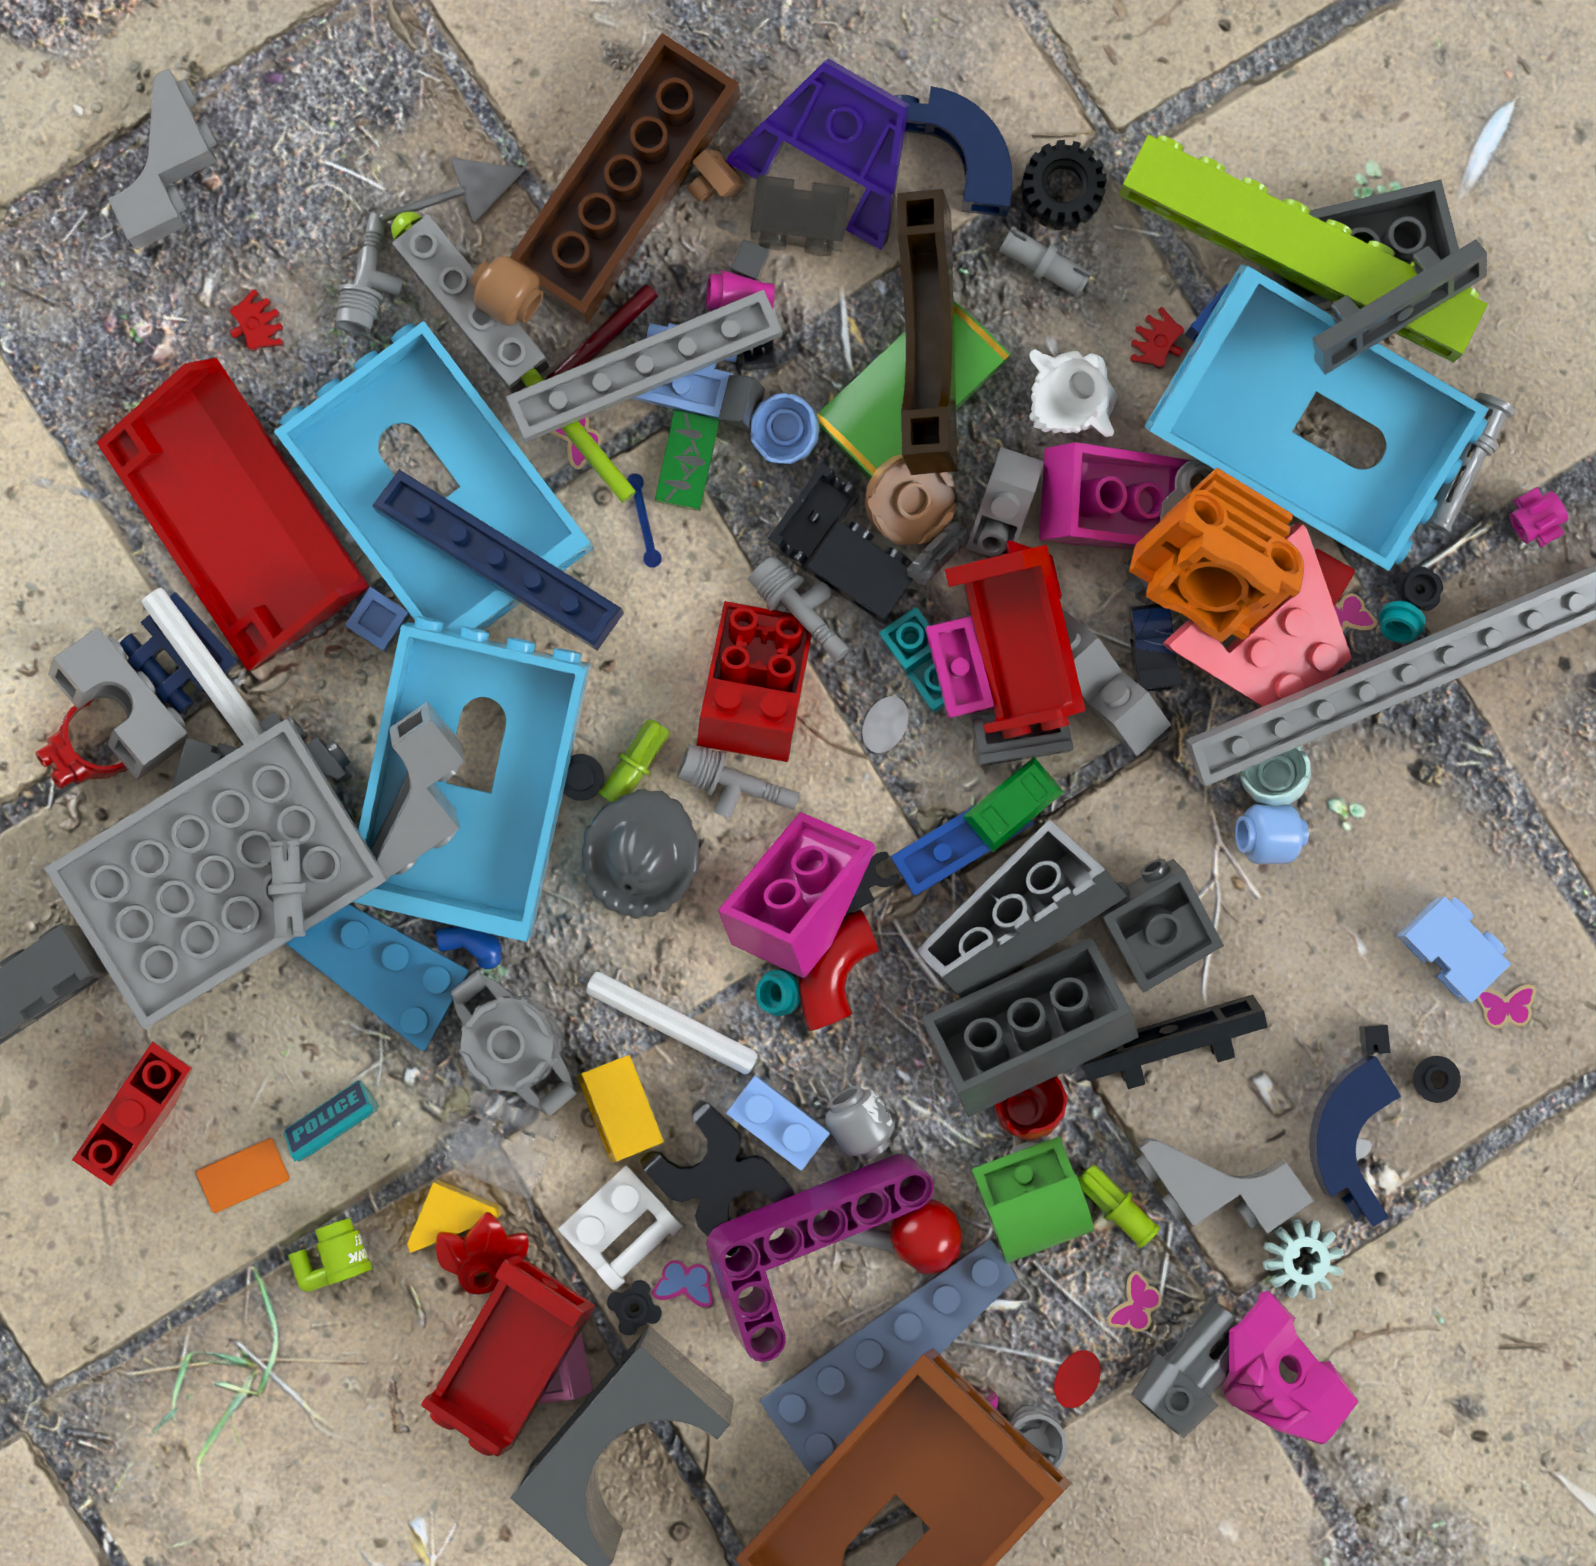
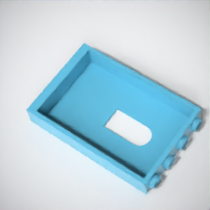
M1241 264L1144 427L1213 469L1218 467L1289 511L1295 517L1389 571L1394 563L1399 565L1408 555L1413 541L1409 538L1418 523L1423 525L1432 516L1437 506V500L1434 497L1442 484H1449L1459 472L1462 465V460L1459 457L1468 442L1471 444L1475 443L1483 433L1487 425V419L1484 416L1489 408L1379 343L1325 375L1314 361L1315 350L1312 338L1336 324L1332 315L1248 265ZM1316 391L1373 424L1383 433L1386 449L1382 459L1376 465L1368 469L1353 468L1292 432Z
M424 321L417 326L410 323L392 336L393 344L379 354L377 351H371L359 359L354 365L356 371L343 381L336 378L325 384L316 394L319 398L305 409L302 406H297L287 412L279 421L282 426L276 429L274 433L414 620L416 616L436 619L444 622L442 630L460 634L462 627L485 630L519 605L520 602L380 515L372 507L394 477L392 471L381 458L378 447L380 437L387 428L395 424H408L416 428L460 485V488L446 497V499L558 569L566 570L593 550V547Z
M416 616L415 623L407 622L401 625L358 831L372 852V844L407 773L404 762L392 747L389 728L427 701L455 736L457 735L461 712L464 706L472 699L479 697L490 698L499 703L506 715V726L492 792L489 793L446 783L447 780L443 782L436 781L437 787L455 807L460 829L456 831L454 837L446 845L437 849L431 848L418 857L416 863L408 871L399 875L393 874L388 878V881L355 900L354 903L527 942L534 930L591 663L580 661L582 654L576 651L554 648L553 655L534 651L536 643L528 640L508 637L507 644L488 640L490 633L484 630L462 627L461 634L442 630L444 624L442 621Z

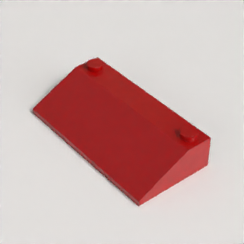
M217 357L188 362L182 365L96 442L247 671L255 669L337 614L369 588V585Z

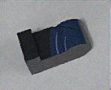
M1159 604L1130 606V647L1134 681L1148 692L1177 689L1182 685L1177 657L1175 653L1168 650L1163 644L1173 634L1170 609H1166Z

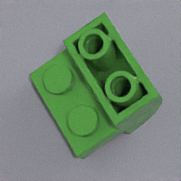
M1060 1136L972 1169V1174L1006 1264L1094 1231L1086 1199L1077 1175L1074 1174Z

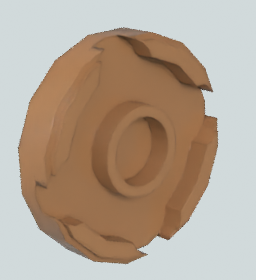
M902 454L893 456L876 469L868 482L865 496L868 519L879 534L895 544L907 546L931 542L941 532H944V528L954 516L956 503H954L955 481L949 472L911 475Z

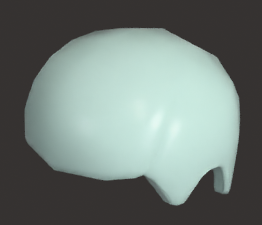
M1299 746L1241 771L1240 779L1244 789L1256 802L1271 806L1290 805L1298 800L1308 787L1311 779L1310 760L1306 752Z

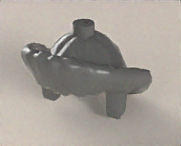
M638 789L633 793L620 796L617 801L607 804L596 814L583 835L582 868L586 874L585 882L592 889L593 896L601 901L607 910L615 911L621 916L639 919L644 916L654 917L659 912L668 911L673 903L678 902L683 897L686 890L691 886L692 878L697 875L699 869V839L695 829L692 827V820L688 813L685 812L682 804L677 799L670 798L663 791Z

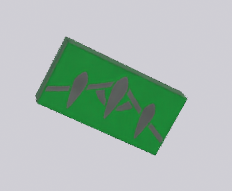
M674 410L655 502L701 511L720 420Z

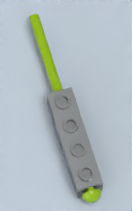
M415 212L399 214L394 219L391 227L392 236L395 240L392 244L396 252L513 394L524 387H530L544 381L545 379L540 374L549 368L545 355L518 323L513 326L503 325L475 307L473 300L475 288L470 284L475 270L429 214L423 218ZM579 421L561 428L622 503L634 496L637 491Z

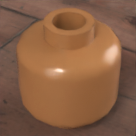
M499 256L490 264L486 261L482 262L474 272L470 282L471 286L475 288L473 295L475 307L506 326H513L519 321L522 323L528 322L537 311L544 295L543 291L539 289V276L508 256Z

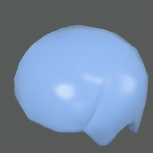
M774 394L760 402L751 417V442L765 460L771 463L794 464L809 456L818 443L820 433L818 416L815 410L803 398L795 394Z

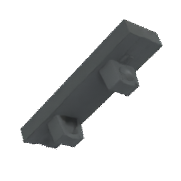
M1475 239L1442 260L1427 246L1413 255V270L1417 275L1372 303L1359 309L1348 295L1333 303L1331 306L1333 308L1332 318L1336 324L1312 338L1315 350L1314 361L1325 375L1486 278L1487 252Z

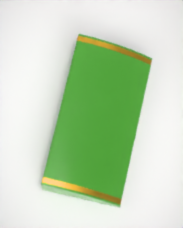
M954 301L957 410L1009 361L1011 354L978 321ZM905 332L817 414L820 430L869 481L880 465L891 457L902 454L901 408L905 385Z

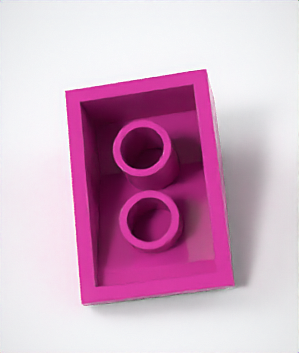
M1077 442L1044 448L1039 540L1077 546L1134 549L1137 542L1160 522L1162 503L1175 490V476L1179 468L1191 460Z
M799 812L718 909L731 945L805 978L832 945L875 852L874 843Z

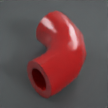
M861 909L844 917L832 945L805 978H800V998L804 1019L809 1031L823 1028L853 1014L845 990L847 976L855 964L879 952L870 925Z

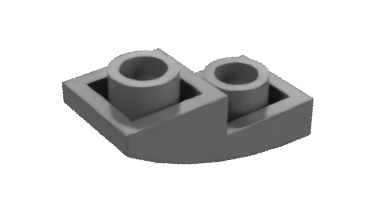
M273 712L259 724L267 731L284 719ZM288 716L286 719L291 720L302 740H305L307 735L292 716ZM316 737L306 745L323 774L343 782L352 777L345 768L351 761L334 740L327 745L324 740Z

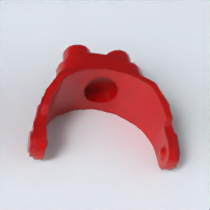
M95 699L79 709L76 706L71 707L64 716L63 724L60 726L59 731L47 738L48 745L35 752L38 761L43 767L50 765L54 770L51 773V778L59 789L72 782L78 785L88 779H107L128 770L122 762L112 766H98L85 761L74 751L70 743L68 724L76 713L89 706Z

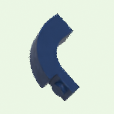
M931 86L928 104L919 103L920 100L914 96L894 95L909 104L905 132L937 137L951 146L959 156L965 174L961 212L1007 217L1012 192V164L1006 142L993 120L979 106L966 97L943 88Z
M1367 1055L1343 1071L1324 1092L1312 1119L1309 1149L1313 1171L1323 1193L1333 1197L1344 1190L1346 1195L1340 1200L1355 1222L1362 1219L1366 1225L1374 1227L1389 1218V1216L1360 1172L1356 1158L1357 1139L1366 1121L1373 1114L1400 1098L1401 1095L1377 1057Z

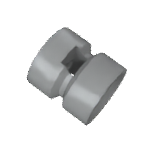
M1025 1406L1012 1412L1007 1420L1058 1469L1065 1459L1068 1447L1066 1435L1056 1417L1047 1409L1038 1406Z

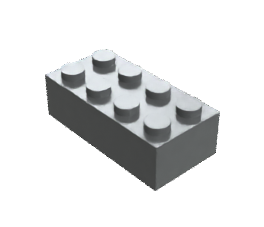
M1441 179L1310 210L1309 215L1325 223L1328 219L1346 225L1352 230L1351 236L1367 244L1371 240L1385 244L1395 252L1394 257L1408 264L1414 262L1413 255L1427 246L1441 260L1459 250ZM1260 266L1262 274L1324 311L1333 310L1331 307L1333 302Z
M1089 938L921 1017L930 1041L968 1117L1139 1037L1133 1013L1093 938Z

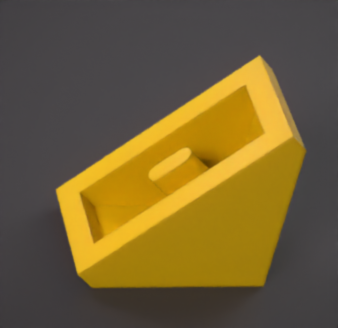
M436 1180L432 1184L408 1240L407 1246L410 1253L434 1244L439 1232L458 1234L471 1229L486 1212H490L498 1218L502 1215L500 1206L444 1181Z

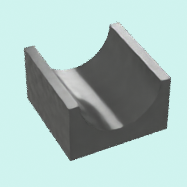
M649 1325L529 1464L510 1499L587 1566H610L614 1560L623 1527L611 1515L601 1495L598 1481L600 1454L620 1434L640 1424L653 1421L687 1423L704 1430L718 1440L730 1426L734 1399Z

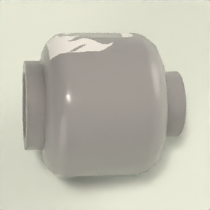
M853 1086L831 1099L828 1104L830 1110L826 1114L825 1123L844 1154L848 1156L863 1155L865 1159H869L879 1155L888 1147L887 1139L893 1133L895 1123L877 1092L870 1089L862 1090L860 1086Z

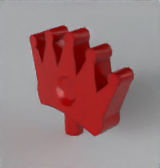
M253 289L237 306L230 310V314L240 324V326L230 330L233 339L244 334L247 347L251 351H257L260 348L282 346L283 341L280 338L274 340L271 337L278 331H283V326L280 323L268 325L280 316L279 311L273 309L270 312H263L267 306H270L271 302L268 298H264L263 301L253 303L254 298L259 296V293Z
M1160 307L1157 312L1162 316L1163 321L1155 319L1151 315H1147L1145 318V322L1149 323L1153 330L1143 328L1142 326L1136 327L1135 332L1140 334L1146 342L1137 341V339L1132 340L1131 347L1137 348L1143 355H1131V362L1153 365L1155 368L1161 369L1165 366L1168 352L1177 357H1180L1183 349L1176 346L1174 342L1183 335L1184 329L1173 320L1163 307Z

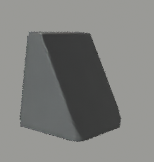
M729 375L718 420L750 433L751 417L763 400L765 388L750 376Z

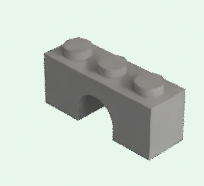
M97 627L53 657L48 675L77 709L96 698H109L118 702L123 707L127 720L113 729L108 746L138 780L179 751L188 733L185 731V723L178 712L172 707L166 708L156 697V690L150 679L140 671L136 673L125 660L126 654L119 642L111 636L106 637Z

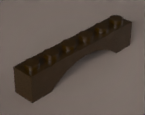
M943 189L897 193V229L903 281L906 337L905 385L901 408L902 456L911 475L958 471L951 210Z

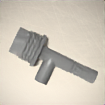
M371 213L369 215L354 283L340 285L337 290L339 297L336 306L335 325L345 332L357 335L371 333L378 307L382 305L383 296L373 289L398 296L403 282L401 277L376 270L379 250L387 223L380 221V214Z
M775 555L767 558L751 573L748 581L757 589L756 592L766 601V607L770 611L783 604L814 638H817L816 640L823 645V648L835 661L840 660L849 651L846 644L831 631V628H828V625L813 610L831 596V591L827 584L819 582L800 596L796 591L800 588L804 579L800 575L797 576L788 565L783 564Z
M691 744L687 746L678 769L677 779L688 782L690 786L703 789L708 795H712L717 783L724 785L714 810L715 813L731 818L741 792L766 799L792 810L795 809L800 795L799 792L779 787V785L771 784L770 782L766 783L765 780L725 767L726 752L724 751L716 752L706 747L699 748Z

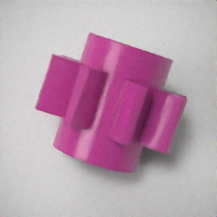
M1538 487L1513 500L1517 510L1509 514V519L1514 531L1525 544L1536 539L1539 547H1543L1564 535L1560 525L1568 521V514L1562 501L1553 491L1542 495Z

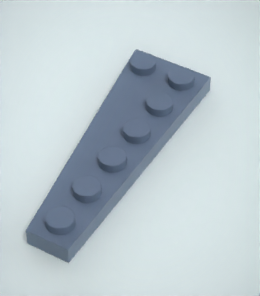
M990 1238L759 1399V1402L810 1476L924 1353L934 1348L941 1354L1017 1279V1276L1008 1263L1006 1264L1004 1257Z

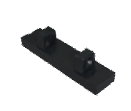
M1253 994L1138 1028V1038L1081 1064L1080 1067L1087 1081L1121 1072L1127 1089L1139 1087L1146 1084L1141 1067L1144 1064L1210 1045L1211 1052L1215 1055L1218 1063L1235 1058L1231 1038L1268 1028L1265 1013Z

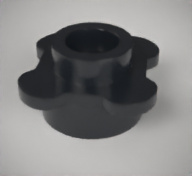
M637 1280L632 1284L631 1288L622 1293L612 1292L607 1299V1306L610 1310L615 1311L620 1321L618 1325L619 1331L624 1335L630 1336L635 1334L637 1328L646 1323L656 1324L662 1316L661 1308L654 1304L649 1294L651 1288L646 1281ZM636 1303L639 1306V1310L632 1312L630 1310L631 1304Z

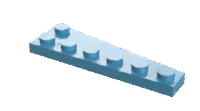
M351 904L305 931L306 936L295 937L286 943L424 1052L427 1051L454 1002L450 991L467 979L471 971Z

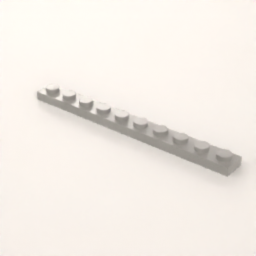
M1596 565L1186 739L1185 741L1199 782L1206 787L1595 620Z

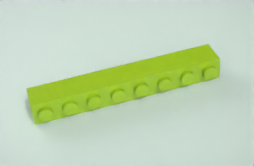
M1148 134L1118 195L1333 303L1348 295L1355 305L1362 309L1417 275L1413 270L1414 262L1408 264L1394 257L1395 252L1385 244L1372 240L1367 244L1351 236L1352 230L1346 225L1328 219L1325 223L1309 215L1310 209L1304 204L1286 198L1283 202L1267 194L1268 189L1262 183L1248 177H1243L1242 180H1239L1225 173L1226 168L1218 161L1206 156H1201L1200 159H1197L1183 152L1184 147L1179 142L1164 135H1159L1158 138H1155ZM1469 287L1398 330L1395 334L1454 363L1464 354L1488 303L1478 299L1479 293Z

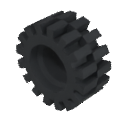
M1057 140L1054 146L1048 143L1042 146L1039 153L1035 152L1031 156L1029 164L1026 165L1021 183L1023 204L1028 205V213L1033 218L1036 215L1040 218L1039 224L1045 227L1049 223L1055 225L1054 230H1062L1063 226H1069L1070 230L1078 228L1079 223L1088 222L1101 205L1107 182L1106 173L1103 174L1102 172L1104 165L1101 159L1095 160L1093 157L1095 152L1089 147L1086 151L1081 149L1080 142L1073 141L1072 145H1065V140ZM1068 169L1079 177L1081 192L1075 199L1061 202L1049 195L1046 189V179L1053 171Z

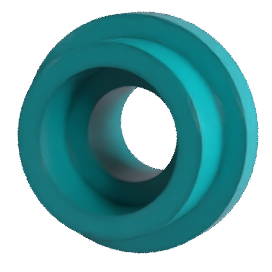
M1390 602L1384 605L1380 611V630L1392 642L1399 644L1411 643L1424 631L1426 618L1420 609L1409 602Z
M771 970L758 982L755 991L756 1000L764 1011L774 1016L789 1015L797 1008L800 1001L798 981L787 970Z

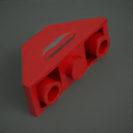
M152 1041L72 1161L109 1186H113L148 1146L176 1105L193 1067Z

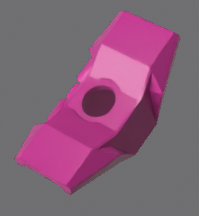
M1270 1291L1262 1292L1258 1295L1256 1304L1243 1320L1229 1330V1373L1221 1387L1224 1396L1233 1407H1237L1239 1410L1278 1432L1321 1445L1325 1444L1335 1434L1359 1401L1332 1362H1319L1298 1337L1293 1325L1296 1318ZM1280 1360L1289 1370L1297 1373L1296 1380L1293 1383H1287L1281 1377L1279 1372Z

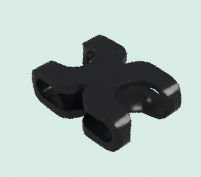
M699 1100L692 1108L693 1121L707 1139V1153L701 1162L692 1167L678 1166L667 1159L661 1152L657 1151L647 1152L640 1159L642 1169L671 1200L684 1202L696 1197L700 1199L695 1218L697 1226L707 1237L714 1228L731 1220L729 1217V1205L734 1196L743 1191H759L774 1203L795 1195L793 1187L764 1157L752 1155L741 1160L736 1158L741 1143L738 1130L709 1102ZM741 1245L731 1248L727 1255L732 1257L737 1254Z

